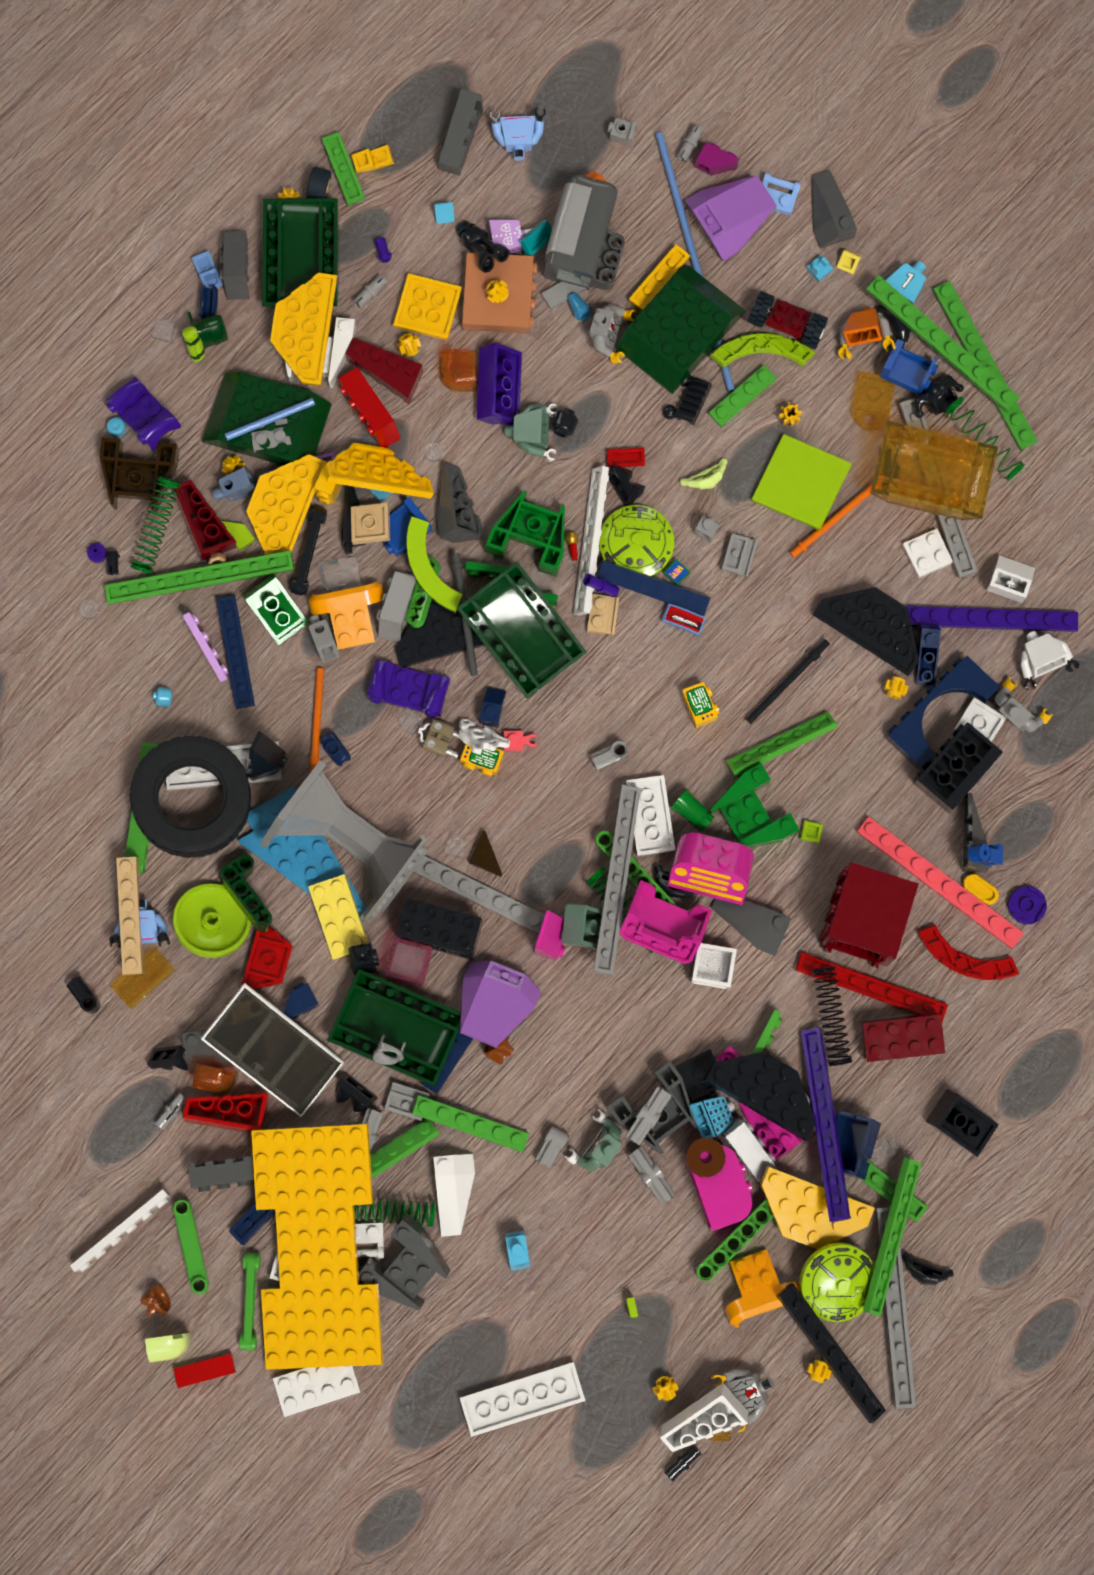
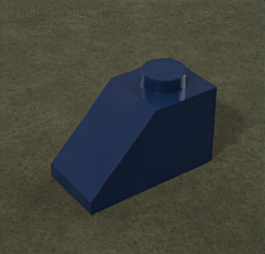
M487 688L479 719L481 725L499 728L506 696L505 690Z
M300 983L293 987L294 991L290 992L284 1014L293 1020L320 1006L308 983L305 985Z

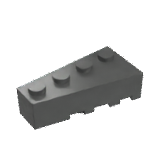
M464 89L460 90L453 116L449 121L447 135L443 138L442 152L439 151L436 162H438L439 170L460 176L483 112L481 94Z
M253 1156L241 1157V1159H225L221 1162L208 1161L200 1165H195V1163L188 1164L191 1188L199 1189V1192L211 1191L210 1187L218 1186V1189L230 1188V1184L235 1183L238 1184V1187L250 1185L249 1181H254Z

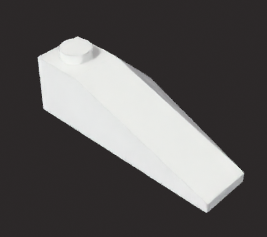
M473 1154L434 1157L441 1237L461 1235L475 1176Z

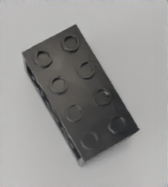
M968 722L965 725L960 724L952 734L954 738L952 740L948 738L940 748L942 752L940 754L935 753L927 763L929 767L927 769L923 767L915 777L917 781L914 785L949 814L1003 753L1002 750ZM965 749H970L971 754H966ZM952 763H957L959 769H958V768H956V769L953 768V767H952V766H953ZM939 777H944L946 779V783H941Z
M406 898L396 936L398 941L473 961L483 921L482 918Z

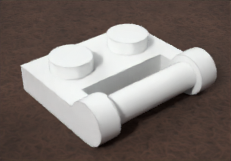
M383 1223L355 1224L357 1244L378 1243V1249L357 1250V1258L378 1257V1259H384Z

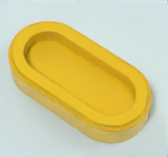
M970 874L963 880V888L986 905H992L998 900V890L980 876Z

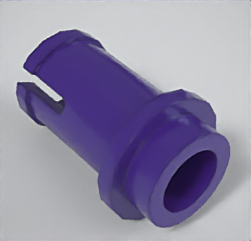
M386 238L376 239L374 243L379 254L378 260L381 263L391 261L392 253L389 252Z

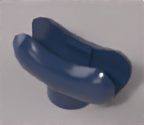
M205 285L201 288L199 316L201 319L216 316L218 290L215 285H213L212 289L207 288Z
M328 731L324 736L320 737L322 747L336 765L343 766L342 764L345 761L351 760L350 753L334 732Z

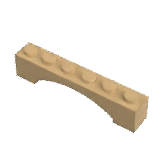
M116 858L122 975L145 974L139 905V858Z

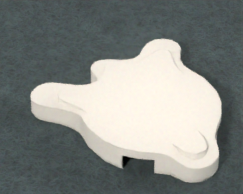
M462 719L459 723L460 730L458 736L465 744L471 747L473 753L480 754L483 749L495 751L497 747L508 748L510 746L509 739L498 735L486 725H484L483 729L475 727L476 722L468 719Z

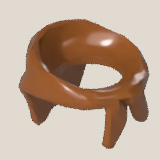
M507 1036L497 1048L487 1044L483 1050L486 1058L502 1065L504 1058L511 1056V1052L514 1051V1048L509 1045V1037Z
M159 1285L151 1286L149 1292L140 1300L142 1304L148 1306V1317L153 1313L164 1315L171 1307L166 1290Z

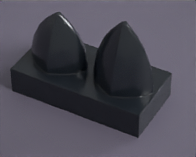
M618 465L608 474L609 481L625 506L632 505L643 494L645 490L644 485L630 484L629 482L633 471L621 469Z
M181 1045L154 1049L147 1063L151 1069L163 1068L172 1070L173 1066L182 1070H188L187 1063L182 1057L185 1049Z
M346 1074L338 1082L336 1102L347 1101L353 1096L354 1112L366 1110L378 1098L349 1074Z

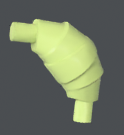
M721 459L718 464L690 478H682L680 481L681 486H689L701 490L714 488L722 480L728 463L727 460Z

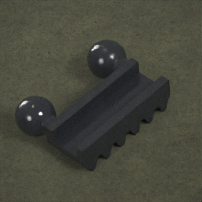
M689 375L681 385L682 387L688 386V391L685 392V397L682 398L679 411L673 405H666L662 410V414L668 420L676 418L681 421L682 419L690 422L691 425H695L712 385L707 381L695 377L692 378Z

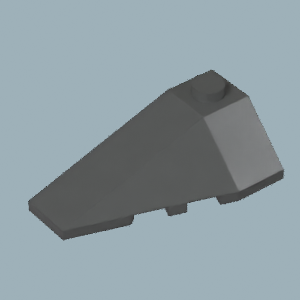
M827 170L812 175L814 234L820 249L854 238L857 231L855 222L831 171Z
M449 463L443 464L438 512L439 536L441 539L453 543L483 538L481 521L479 516L474 514L472 508L474 503L472 499L469 500L466 493L468 487L461 469Z
M967 793L965 796L963 872L986 873L992 865L988 866L972 862L968 857L969 846L987 844L973 795L972 793Z
M715 899L711 908L751 942L754 947L773 956L776 955L792 919L744 900L743 905Z

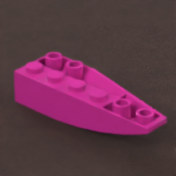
M730 1046L717 1056V1059L720 1062L741 1057L742 1055ZM738 1102L747 1121L754 1129L753 1132L765 1144L764 1147L773 1155L776 1161L803 1141Z

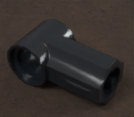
M81 976L72 979L66 985L80 1004L81 1009L89 1014H95L99 1011L101 1007L100 1001L95 997ZM93 999L94 1006L90 1009H87V1001Z

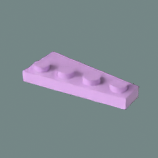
M189 612L184 614L185 622L220 682L226 680L228 671L224 664L219 665L216 660L219 655L214 647L210 648L207 641H209V638L205 631L200 632L197 627L200 622L196 615H191Z

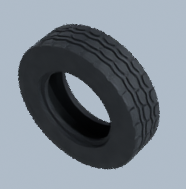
M193 735L180 738L179 736L160 743L156 748L154 747L138 764L139 766L135 770L130 787L131 809L141 832L160 850L185 858L204 857L228 846L242 831L251 807L250 784L240 760L224 745L206 737H194ZM184 767H199L211 772L219 780L224 791L223 803L217 815L208 823L198 827L176 825L168 820L159 808L158 797L163 782L171 773Z

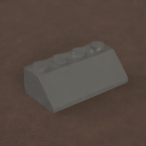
M257 1020L223 1026L216 1031L212 1038L236 1055L261 1022ZM207 1029L182 1034L184 1053L190 1074L235 1066L200 1039ZM263 1035L242 1060L245 1064L267 1061Z

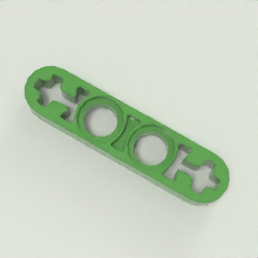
M428 557L431 567L436 575L439 576L441 570L440 563L435 558ZM416 582L406 615L407 622L414 628H419L425 623L432 600L418 582ZM425 597L424 603L417 605L418 599Z

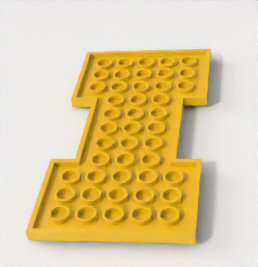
M369 1124L252 1130L256 1210L275 1209L280 1288L261 1289L266 1370L382 1365L383 1349L378 1283L359 1284L354 1205L373 1204Z

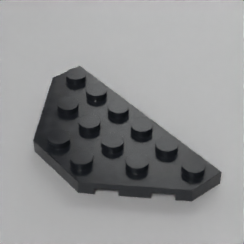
M877 587L824 598L813 613V616L907 676L911 674L919 661L908 607Z
M435 600L431 601L425 623L419 628L409 625L396 647L400 667L405 668L467 651L460 612L457 610L455 613L439 605ZM471 628L474 649L485 646Z
M765 1051L716 1062L712 1065L704 1080L803 1141L808 1140L816 1124L798 1071Z

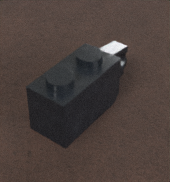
M371 943L348 948L354 975H356L358 969L368 973L377 972L376 966L380 965L377 949H373Z

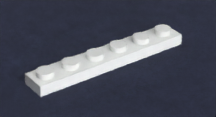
M162 1189L70 1265L73 1271L84 1272L91 1266L89 1262L94 1258L98 1260L107 1253L105 1251L106 1248L110 1245L112 1247L117 1245L122 1240L121 1236L123 1234L133 1232L140 1220L146 1221L153 1215L151 1211L156 1207L160 1209L168 1202L167 1198L170 1196L168 1192Z

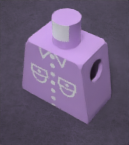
M489 220L492 242L505 245L510 251L509 255L523 251L519 240L531 231L532 228L521 230L519 220Z

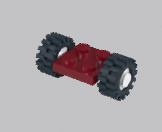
M760 291L753 305L748 323L762 328L766 321L765 325L799 339L803 332L806 331L802 344L816 350L824 333L828 318L814 312L810 323L807 324L811 317V312L777 299L773 309H770L775 296Z

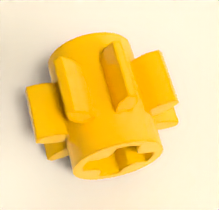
M293 186L291 188L283 187L282 193H278L279 199H288V197L290 199H299L298 197L300 196L299 191L294 192Z
M502 280L491 281L486 287L487 299L492 303L504 302L509 295L506 288L508 285Z
M408 333L399 338L400 343L397 344V347L402 355L405 354L407 357H410L419 352L418 347L421 346V343L416 335L413 336L411 333Z
M788 402L786 408L781 406L780 410L783 413L779 414V419L783 418V425L787 423L793 427L795 421L800 423L801 419L798 416L802 415V411H798V404L794 406Z
M228 455L222 461L223 469L221 471L227 476L243 468L245 463L237 455L233 458Z
M893 676L891 680L887 679L884 690L888 691L887 696L894 699H900L901 695L905 696L909 687L905 685L906 680Z
M816 1359L814 1364L809 1363L806 1371L811 1373L809 1379L823 1383L824 1379L829 1380L832 1373L831 1370H828L826 1363Z
M662 1376L655 1381L656 1386L653 1387V1391L657 1395L658 1400L669 1401L676 1397L675 1391L679 1390V1387L673 1377Z

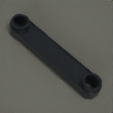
M312 506L309 521H311V526L298 576L293 578L290 592L295 595L306 596L309 581H307L319 530L321 524H325L327 518V510L321 507Z

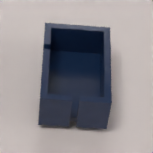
M837 1110L835 1118L844 1175L865 1180L870 1165L867 1159L872 1158L881 1123L871 1118Z

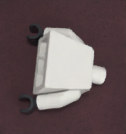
M1032 631L1026 636L1029 642L1025 644V650L1021 654L1020 665L1023 677L1026 678L1024 688L1027 691L1029 690L1028 682L1033 683L1034 689L1037 686L1036 681L1032 680V676L1037 678L1066 665L1068 672H1073L1071 663L1074 664L1076 669L1079 668L1080 664L1072 659L1073 655L1067 643L1053 638L1050 634L1039 637L1036 631Z

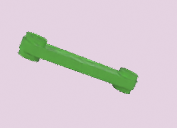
M179 1199L175 1202L173 1210L190 1286L194 1293L204 1294L209 1288V1281L192 1205L188 1200ZM182 1202L187 1204V1211L183 1214L178 1211V1205ZM198 1280H202L205 1283L202 1291H198L195 1288V1283Z
M256 1253L244 1254L243 1269L247 1270L244 1334H240L239 1347L240 1350L252 1351L257 1348V1334H254L256 1270H260L261 1257L260 1254Z

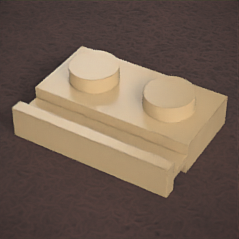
M592 594V608L589 614L587 632L614 636L619 597Z

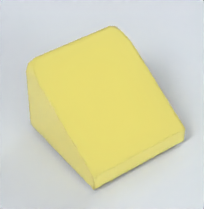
M845 248L837 268L854 274L862 255Z

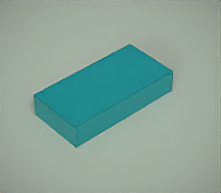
M542 220L519 240L526 256L534 255L549 242L552 228L548 220Z

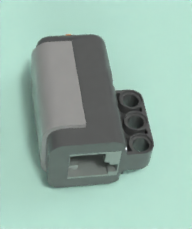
M590 172L584 176L574 175L564 185L545 254V278L559 283L564 282L584 287L586 290H590L592 287L608 290L613 286L625 240L621 234L608 231L618 191L615 185L608 183L600 173ZM618 242L620 246L614 247L611 243ZM613 259L615 264H608L606 260ZM608 276L611 281L605 282L602 277Z

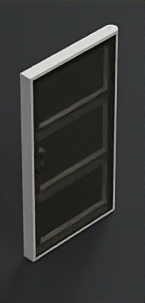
M246 983L240 987L200 1038L300 1117L304 1115L344 1063L340 1057Z

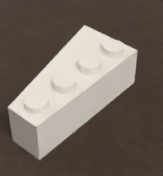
M722 1383L661 1425L660 1438L674 1452L695 1444L700 1439L711 1438L714 1434L721 1431L727 1432L737 1425L743 1426L748 1424V1410L727 1386Z

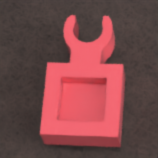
M504 731V737L510 740V746L504 748V751H523V745L531 748L537 746V744L529 742L531 738H536L535 734L523 736V731Z

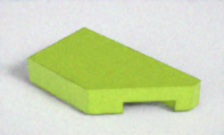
M221 521L231 536L237 541L236 546L240 551L256 541L244 524Z

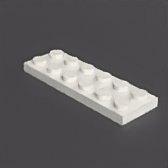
M252 744L225 746L240 760L248 775L249 770L252 771L248 768L251 761L249 759V752ZM184 767L174 771L166 778L167 791L222 786L211 772L199 767ZM281 768L278 773L255 781L249 780V783L282 780Z
M574 1362L460 1397V1401L472 1437L583 1402L585 1398Z

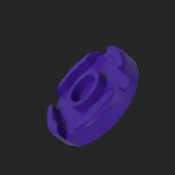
M1031 886L1016 889L1008 900V911L1011 917L1023 925H1032L1040 921L1047 909L1043 893Z

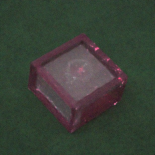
M394 937L384 973L385 977L423 987L433 948Z

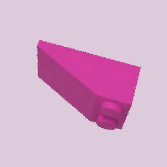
M548 910L546 911L535 946V954L558 961L559 957H563L566 947L561 943L564 919Z

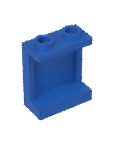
M897 339L895 343L896 349H892L880 378L920 395L924 389L928 390L932 381L929 377L930 375L934 376L938 369V365H936L938 358L934 357L933 361H930L902 348L904 342Z
M410 497L403 501L404 505L390 514V541H384L386 543L384 547L390 555L394 553L396 557L407 550V532L411 516L429 522ZM431 524L429 525L427 535L433 531Z

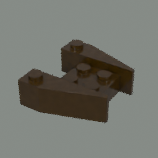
M101 437L99 456L110 504L113 509H117L118 498L150 500L152 504L160 506L162 501L151 496L163 499L165 495L153 489L167 492L168 488L156 484V482L162 483L157 480V477L173 478L178 467V445L158 442L156 461L122 458L123 443L120 439ZM151 506L153 512L157 513L159 508Z

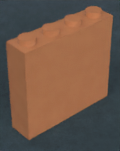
M467 253L462 320L463 330L530 333V327H534V316H531V309L535 310V298H532V292H536V280H533V274H537V263H534V256L509 255L505 262H498L494 258L493 269L490 272L484 273L478 266V254ZM493 280H502L508 285L506 288L509 295L502 303H492L487 299L486 287Z

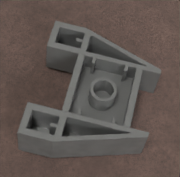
M668 1061L653 1072L664 1088V1091L672 1096L662 1110L659 1120L642 1141L658 1154L664 1153L658 1143L686 1122L693 1129L698 1128L689 1107L690 1101L683 1079L671 1061ZM620 1096L605 1108L615 1122L628 1131L635 1122L642 1106L633 1111L626 1099Z
M406 1213L390 1234L405 1247L386 1269L370 1257L358 1271L359 1283H378L380 1296L420 1310L425 1301L418 1296V1293L436 1272L446 1279L450 1268L424 1228Z

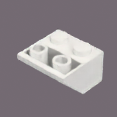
M999 555L986 591L1023 603L1027 597L1035 568Z

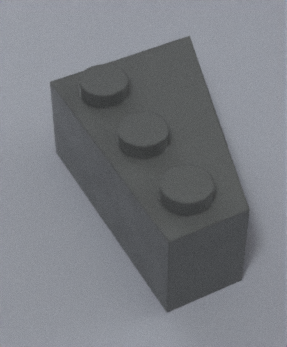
M246 231L224 232V240H220V248L223 251V254L220 255V264L223 266V269H220V280L224 281L227 300L249 299L247 282H249V275L247 276L248 241Z

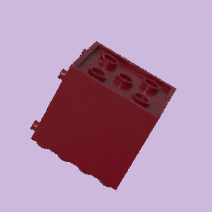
M850 862L848 867L845 866L838 875L836 881L838 887L833 892L830 901L833 905L827 911L824 921L827 924L821 930L819 940L822 941L821 946L824 947L823 951L826 952L828 950L827 953L835 950L872 962L870 966H875V968H879V965L888 967L897 957L919 883Z

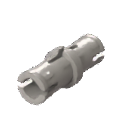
M694 124L688 137L684 138V144L676 155L679 160L682 161L683 159V162H687L692 150L696 149L697 142L704 132L701 126Z
M379 274L369 285L364 286V290L353 299V302L356 305L358 304L359 308H362L365 303L374 298L376 293L387 284L386 279H382V275Z
M178 1092L173 1101L164 1107V1112L154 1123L162 1130H165L171 1120L179 1115L178 1112L186 1103L187 1097Z

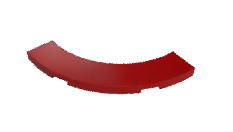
M936 924L917 932L930 954L942 965L960 975L978 980H1001L1019 975L1012 956L1005 959L987 961L969 957L951 947L939 932Z

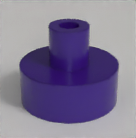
M94 543L89 546L87 556L93 563H101L106 559L107 551L102 544Z

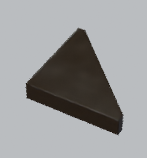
M482 831L469 864L502 877L501 869L486 831Z

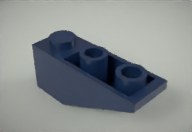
M919 624L917 643L919 661L916 666V684L933 685L936 682L941 637L939 624Z

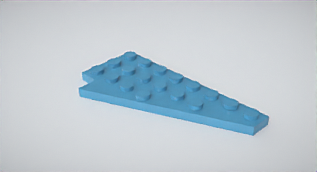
M293 786L250 811L247 821L253 832L238 841L254 855L311 895L308 886L345 874L324 836H277L266 849L260 845L278 814L297 791ZM348 879L361 917L366 908Z

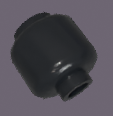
M565 408L555 413L551 422L554 434L566 438L574 433L578 418L574 415L575 412L573 410Z

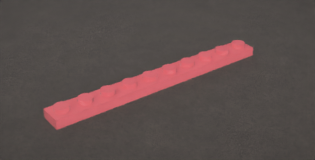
M868 817L857 831L860 836L1010 949L1016 945L1024 934L872 818Z

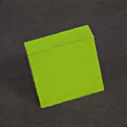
M804 820L800 840L819 844L823 824Z
M634 1297L627 1298L629 1316L631 1318L638 1317Z

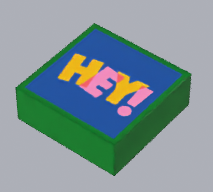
M676 559L663 574L678 586L690 574V571Z

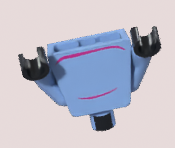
M537 107L535 109V116L500 117V111L497 109L498 114L493 117L491 110L489 111V116L493 119L491 123L495 139L501 146L505 147L506 152H514V160H524L525 151H532V146L536 145L543 135L545 108L544 114L539 115Z
M140 899L142 944L159 943L161 947V943L167 941V944L170 945L168 925L161 915L156 914L154 910H147V900ZM120 921L113 935L109 938L110 947H112L113 943H118V948H121Z

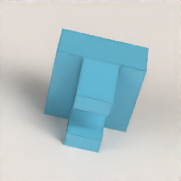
M822 255L811 262L806 268L818 282L833 271L828 260Z

